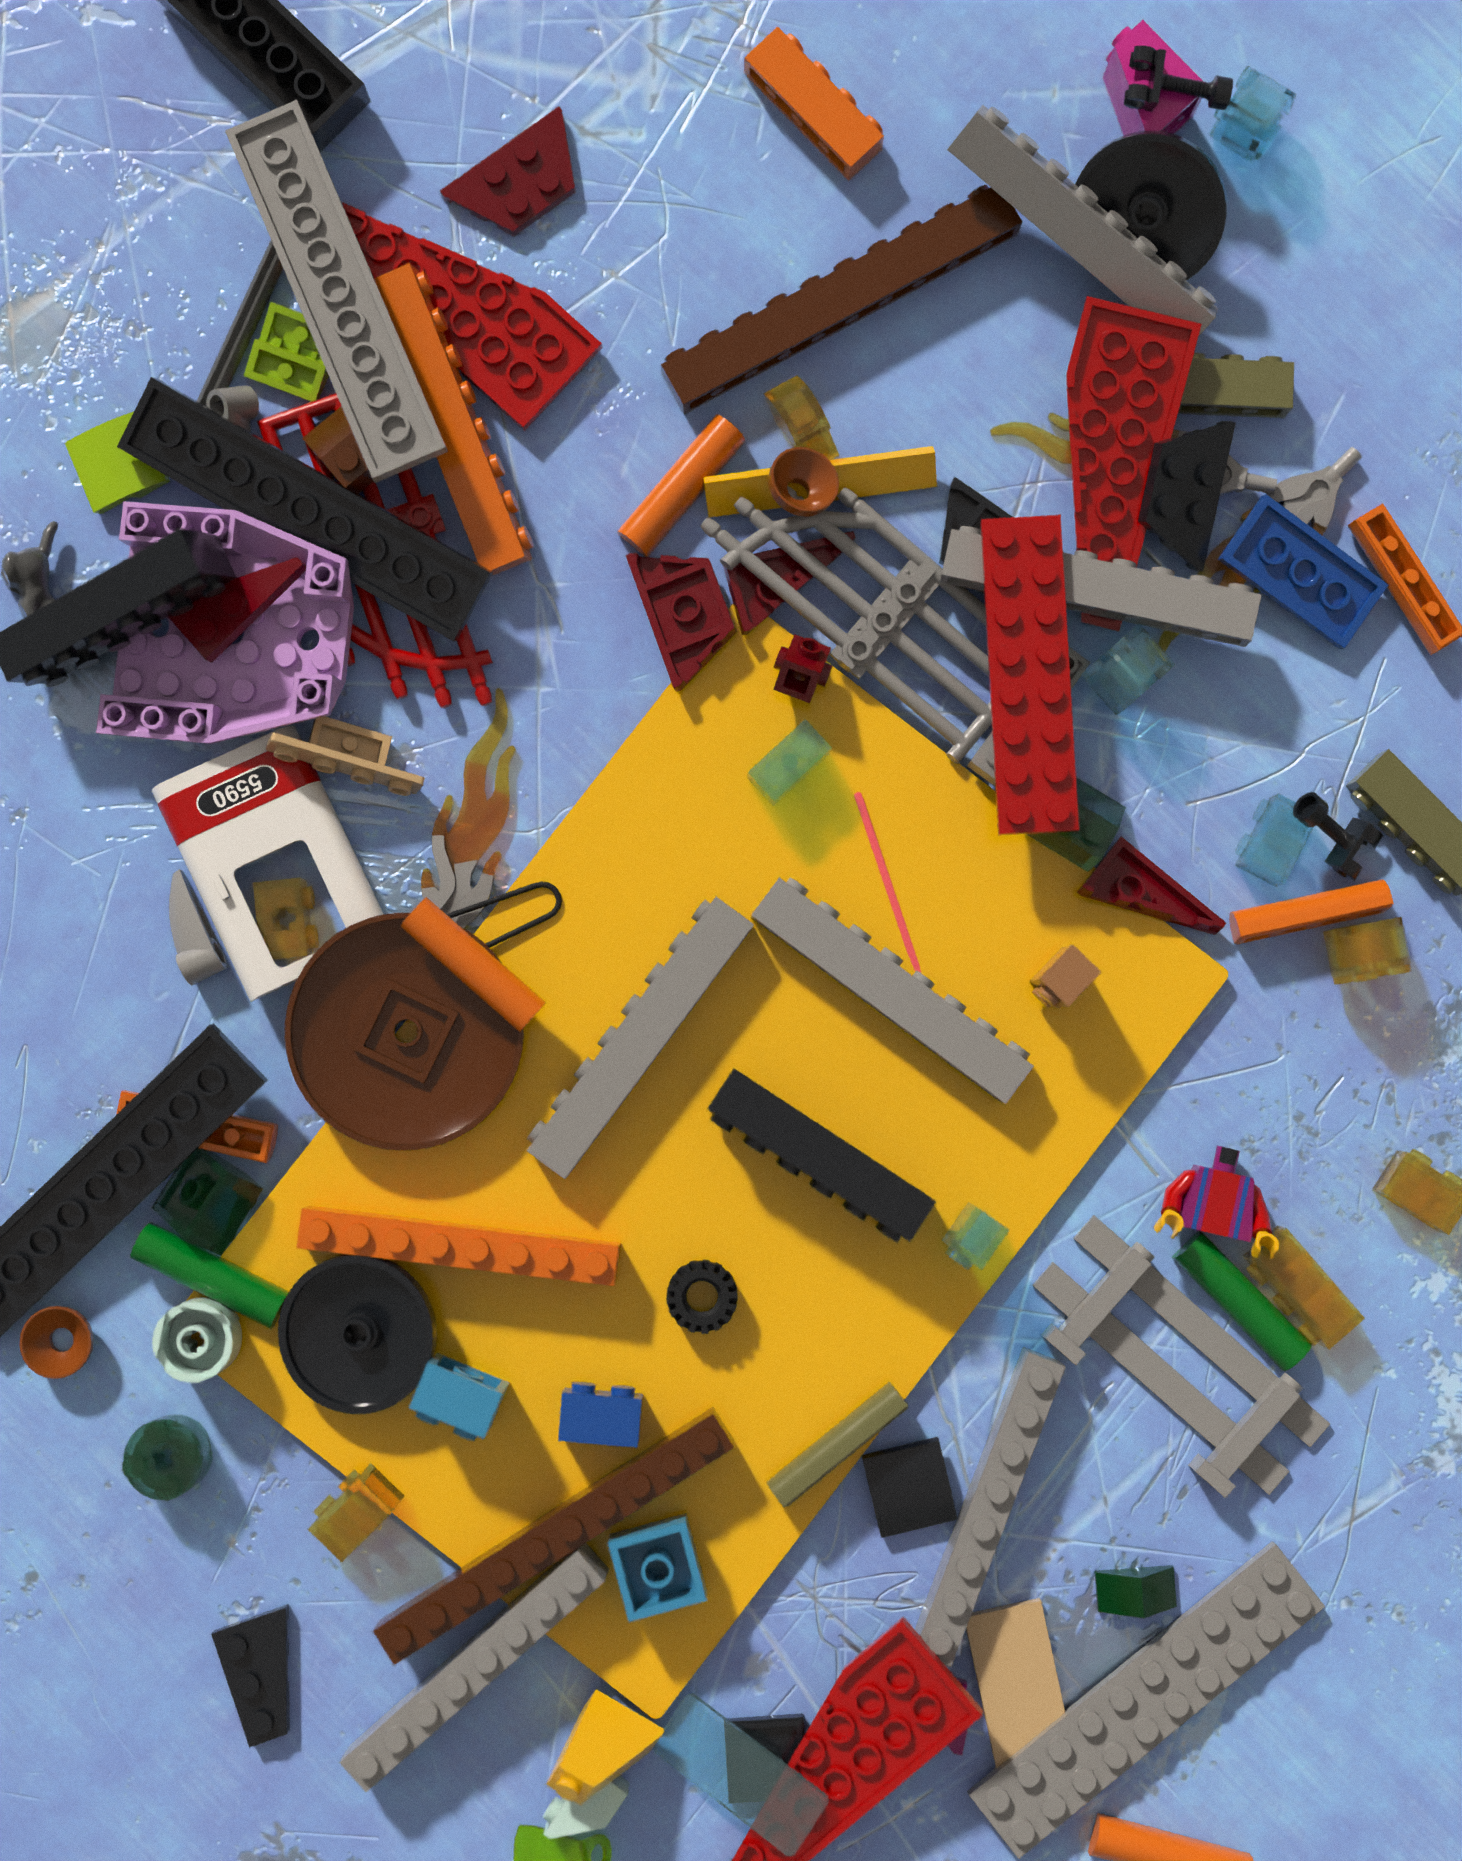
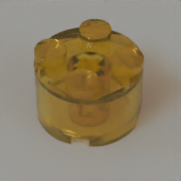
M1402 917L1323 931L1334 985L1377 979L1378 976L1412 972Z

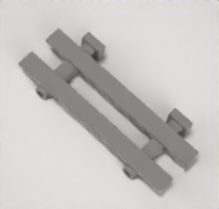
M1093 1215L1073 1239L1109 1271L1092 1291L1088 1293L1052 1262L1032 1286L1068 1318L1059 1328L1051 1323L1041 1335L1075 1365L1086 1355L1079 1347L1090 1336L1215 1447V1450L1207 1459L1198 1453L1188 1466L1226 1498L1236 1487L1228 1479L1238 1468L1270 1495L1290 1471L1260 1446L1259 1443L1280 1421L1308 1447H1311L1328 1428L1330 1423L1300 1397L1299 1393L1303 1387L1287 1373L1278 1378L1152 1267L1150 1262L1155 1257L1138 1242L1130 1247ZM1130 1289L1256 1400L1237 1424L1110 1313Z

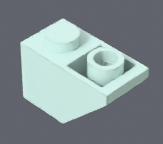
M618 1776L582 1805L555 1796L543 1815V1818L547 1820L543 1835L552 1839L606 1828L627 1797L630 1782Z

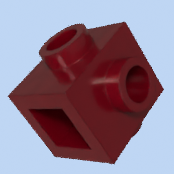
M794 634L789 648L781 646L773 668L780 670L773 690L810 703L817 685L825 687L833 667V665L826 663L831 648L820 644L812 638H804Z

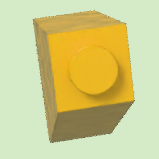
M596 1689L584 1705L546 1785L554 1789L561 1798L582 1805L645 1757L661 1738L665 1729Z

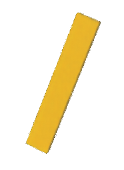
M933 446L830 460L839 478L838 494L844 487L853 491L857 497L937 487L936 460ZM770 468L703 477L708 517L740 514L734 507V504L740 497L749 500L754 504L755 509L761 511L782 508L776 503L769 490L768 477ZM797 483L788 485L797 492V496H802L804 499L807 498L806 489L802 485Z

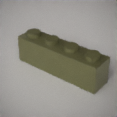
M1194 353L1178 414L1285 418L1293 408L1294 362H1283V359L1278 356L1261 357L1259 361L1244 360V356L1238 354L1224 355L1221 359L1206 358L1205 354Z
M1389 749L1379 753L1346 785L1352 792L1350 795L1351 799L1362 810H1370L1380 820L1378 826L1386 835L1392 839L1397 837L1407 847L1405 853L1415 864L1421 867L1425 865L1435 875L1433 881L1443 892L1447 894L1453 893L1455 896L1461 895L1462 822Z

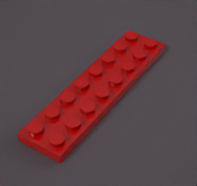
M1061 515L981 519L998 836L1077 832L1079 830Z

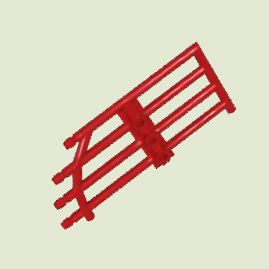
M335 393L257 420V424L263 440L283 450L276 432L277 430L298 423L304 437L316 427L313 421L314 417L336 411L341 407V404ZM306 444L314 469L334 480L333 475ZM412 468L398 473L407 503L387 509V511L437 539L435 534L446 531L434 494L422 497ZM372 482L363 490L364 496L367 500L385 509L377 484ZM355 585L372 635L352 624L351 641L381 659L386 676L391 681L390 687L396 699L408 696L405 680L402 679L403 674L399 666L402 665L426 671L431 687L435 690L436 701L441 708L452 705L449 689L446 688L447 683L443 671L466 669L472 687L476 690L475 695L480 705L486 706L492 703V694L490 688L486 685L487 680L482 666L493 664L488 649L476 651L467 623L457 640L461 654L437 657L427 626L406 614L420 654L393 648L376 597ZM351 647L349 649L348 667L355 664V655Z

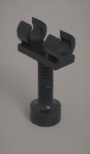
M1135 46L1134 52H1131L1129 67L1137 71L1151 72L1148 86L1142 84L1129 85L1128 90L1125 91L1124 105L1126 107L1145 109V111L1152 112L1159 103L1160 90L1163 89V91H1174V93L1178 92L1179 94L1205 98L1208 100V107L1223 111L1227 109L1233 89L1232 78L1216 75L1212 82L1207 83L1195 79L1188 80V78L1184 79V77L1169 76V74L1165 75L1163 69L1166 50H1155L1149 46Z
M1314 792L1304 794L1293 807L1294 817L1306 827H1319L1336 842L1324 862L1332 866L1333 870L1344 878L1348 875L1355 881L1363 868L1356 861L1352 860L1362 844L1366 846L1370 843L1372 847L1376 848L1383 838V834L1374 828L1370 822L1354 817L1346 829H1343L1328 815L1329 806L1327 802Z

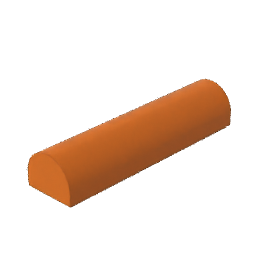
M716 414L620 527L617 534L643 556L648 557L705 490L703 477L718 475L745 443L743 434L727 419Z
M1381 504L1351 522L1348 528L1380 578L1388 584L1387 589L1430 656L1462 637V625L1385 505Z
M1384 879L1232 911L1229 914V924L1233 942L1238 945L1381 914L1392 907L1394 903L1388 884Z
M426 897L401 924L400 927L517 1031L521 1032L546 1004L541 997L429 898Z
M121 1091L117 1114L138 1094L137 1092ZM233 1114L199 1149L268 1163L275 1148L278 1124Z
M1098 1812L1088 1848L1090 1856L1109 1861H1253V1857L1247 1852Z

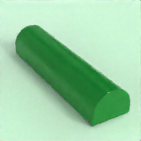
M152 1222L143 1228L130 1253L131 1259L269 1329L274 1327L289 1291Z
M1198 1230L1172 1256L1174 1261L1282 1371H1287L1294 1367L1309 1352L1312 1344L1202 1231Z

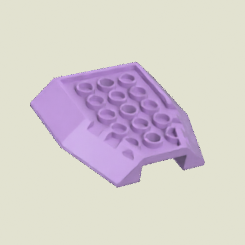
M123 501L119 540L130 546L129 557L181 528L217 535L237 578L295 557L303 561L307 567L306 571L244 631L243 638L238 643L227 647L212 663L203 658L168 617L169 630L164 636L155 637L152 631L146 634L138 633L131 637V643L125 648L118 650L113 695H100L96 733L213 744L330 715L346 683L354 614L348 560L237 510ZM309 630H316L319 634L318 645L312 650H304L301 645L302 636Z

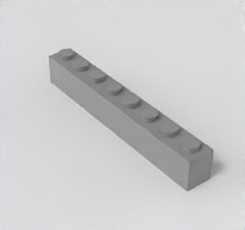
M982 105L947 150L1128 306L1201 323L1200 336L1216 318L1218 307L1214 305L1216 300L1211 293L1201 286L1197 289L1185 280L1187 275L1181 267L1172 261H1169L1167 264L1156 255L1158 250L1151 241L1144 236L1137 238L1127 230L1128 223L1121 215L1113 210H1110L1108 213L1097 204L1099 199L1091 189L1083 184L1078 187L1068 179L1069 172L1055 159L1048 161L1038 153L1039 146L1032 138L1024 133L1016 134L1007 126L1009 120L1002 112L994 107L988 109Z
M961 526L959 530L951 529L940 578L941 583L984 592L980 529L970 526ZM1077 550L1074 555L1063 552L1066 609L1241 647H1246L1252 641L1262 594L1252 593V587L1230 583L1228 587L1213 584L1214 580L1206 576L1191 575L1190 579L1174 576L1175 571L1168 568L1152 567L1151 571L1136 568L1135 562L1126 559H1113V563L1097 560L1098 555L1088 551Z
M780 877L752 913L751 918L999 1102L1006 1104L1034 1067V1065L1027 1061L1030 1054L1013 1041H1010L1008 1045L1002 1043L995 1037L998 1030L980 1017L976 1022L963 1014L967 1008L965 1005L949 994L944 999L931 990L935 984L917 970L913 975L909 974L900 967L903 960L886 947L881 952L868 943L872 937L855 924H852L848 929L837 920L840 913L821 900L817 906L805 897L809 890L791 877L787 882Z
M715 897L711 903L706 899L701 903L691 917L696 921L688 935L683 931L677 935L668 948L673 955L664 966L658 962L644 980L650 986L641 998L636 994L631 997L621 1011L626 1016L618 1029L612 1025L608 1028L597 1043L603 1049L594 1061L587 1057L574 1074L579 1079L571 1092L564 1088L550 1106V1108L556 1111L547 1124L540 1120L527 1137V1140L532 1143L527 1152L562 1178L566 1179L754 927L753 923L718 897Z
M1026 1347L1022 1348L957 1517L958 1520L955 1522L915 1627L916 1632L944 1665L949 1667L952 1666L1066 1368L1059 1360Z
M587 1543L558 1560L348 1747L339 1763L365 1792L370 1790L604 1583L609 1568Z

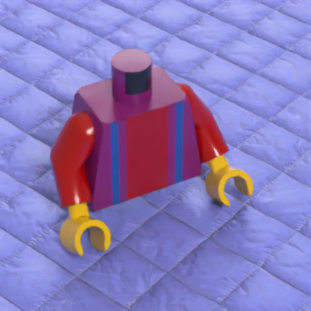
M1217 1146L1212 1168L1193 1165L1191 1169L1183 1171L1165 1189L1161 1208L1162 1216L1154 1225L1155 1232L1159 1233L1164 1224H1167L1172 1229L1171 1239H1174L1183 1227L1251 1242L1253 1237L1255 1241L1251 1248V1255L1254 1258L1259 1257L1261 1252L1260 1246H1265L1269 1249L1271 1259L1274 1258L1279 1248L1278 1239L1272 1235L1269 1212L1260 1188L1254 1184V1178L1235 1174L1239 1150Z

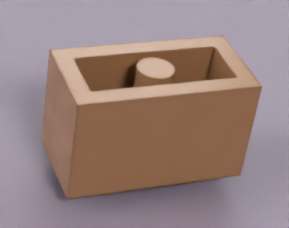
M1071 944L1062 947L1030 980L1036 987L1032 993L1048 1008L1051 1006L1056 1008L1069 1007L1097 978L1101 971Z

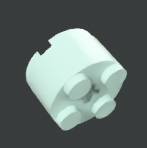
M208 1297L193 1298L176 1305L158 1321L152 1339L153 1352L156 1359L158 1358L163 1366L164 1371L172 1378L188 1383L201 1382L212 1378L233 1363L241 1348L242 1328L239 1316L234 1310ZM196 1332H200V1338L205 1341L200 1347H197V1340L191 1339V1335Z

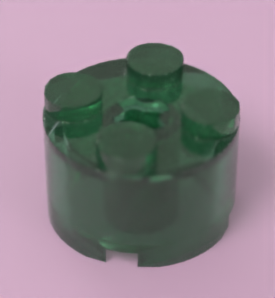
M186 1415L158 1417L142 1425L129 1438L124 1450L123 1474L139 1493L148 1498L164 1501L181 1496L198 1485L210 1470L213 1456L208 1433L199 1422ZM167 1449L172 1451L170 1459L173 1462L170 1464L165 1462L166 1455L163 1453Z

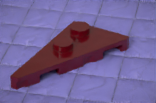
M854 531L845 533L853 541L855 540ZM827 538L799 543L826 567L843 553ZM781 548L754 554L796 591H799L814 578L813 575ZM741 563L732 570H728L723 566L741 634L746 635L784 604L785 601Z
M298 557L235 578L225 584L226 589L222 593L210 598L202 597L193 602L194 608L178 616L170 615L168 618L203 658L212 663L306 571L307 565Z
M1122 836L1113 844L1077 891L1080 896L1213 935H1216L1226 925L1223 919Z

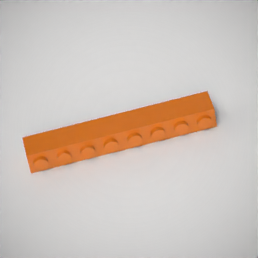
M408 263L374 278L448 452L436 458L478 564L491 570L493 576L532 560L529 549L534 547L532 538L525 526L520 527L515 513L519 512L517 500L511 490H505L501 480V476L505 475L504 467L499 456L496 453L491 454L486 442V440L491 439L489 429L482 417L477 418L472 406V404L477 402L474 391L467 380L462 381L458 371V367L462 366V361L454 344L448 345L443 331L448 330V326L440 308L434 309L429 295L433 294L434 291L426 272H419L418 269Z
M307 1206L301 1209L297 1248L609 1286H614L616 1283L621 1244L619 1242L318 1206Z

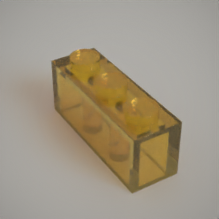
M1277 1225L1272 1230V1235L1279 1242V1248L1274 1258H1270V1251L1265 1246H1260L1261 1252L1258 1258H1254L1251 1255L1250 1249L1243 1255L1250 1264L1246 1270L1260 1286L1266 1283L1276 1295L1272 1298V1301L1286 1316L1293 1313L1302 1324L1297 1328L1298 1331L1312 1346L1319 1343V1345L1330 1350L1365 1318L1290 1231L1285 1227Z

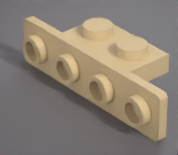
M326 716L314 719L308 742L272 733L266 745V750L273 752L274 756L282 761L296 762L298 759L312 764L315 770L323 773L332 774L338 771L350 775L351 780L360 784L371 785L375 782L388 786V790L397 795L409 796L411 793L416 794L423 786L425 779L419 775L385 766L392 736Z

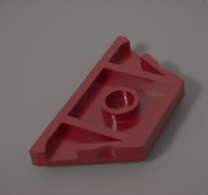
M558 106L441 189L440 194L444 201L450 204L453 202L471 211V215L483 221H490L504 232L516 236L575 194L576 190L561 108Z
M638 553L627 554L628 564L671 683L676 692L681 691L737 632L709 558L690 557L688 559H679L676 556L668 555L652 558L640 557Z

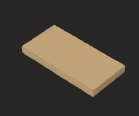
M1040 1598L972 1612L966 1627L996 1768L1065 1714Z

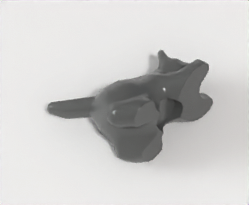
M55 521L50 522L43 530L39 547L26 548L20 552L10 551L2 559L1 576L8 590L20 595L18 606L23 618L56 600L49 593L48 558L58 529V523Z

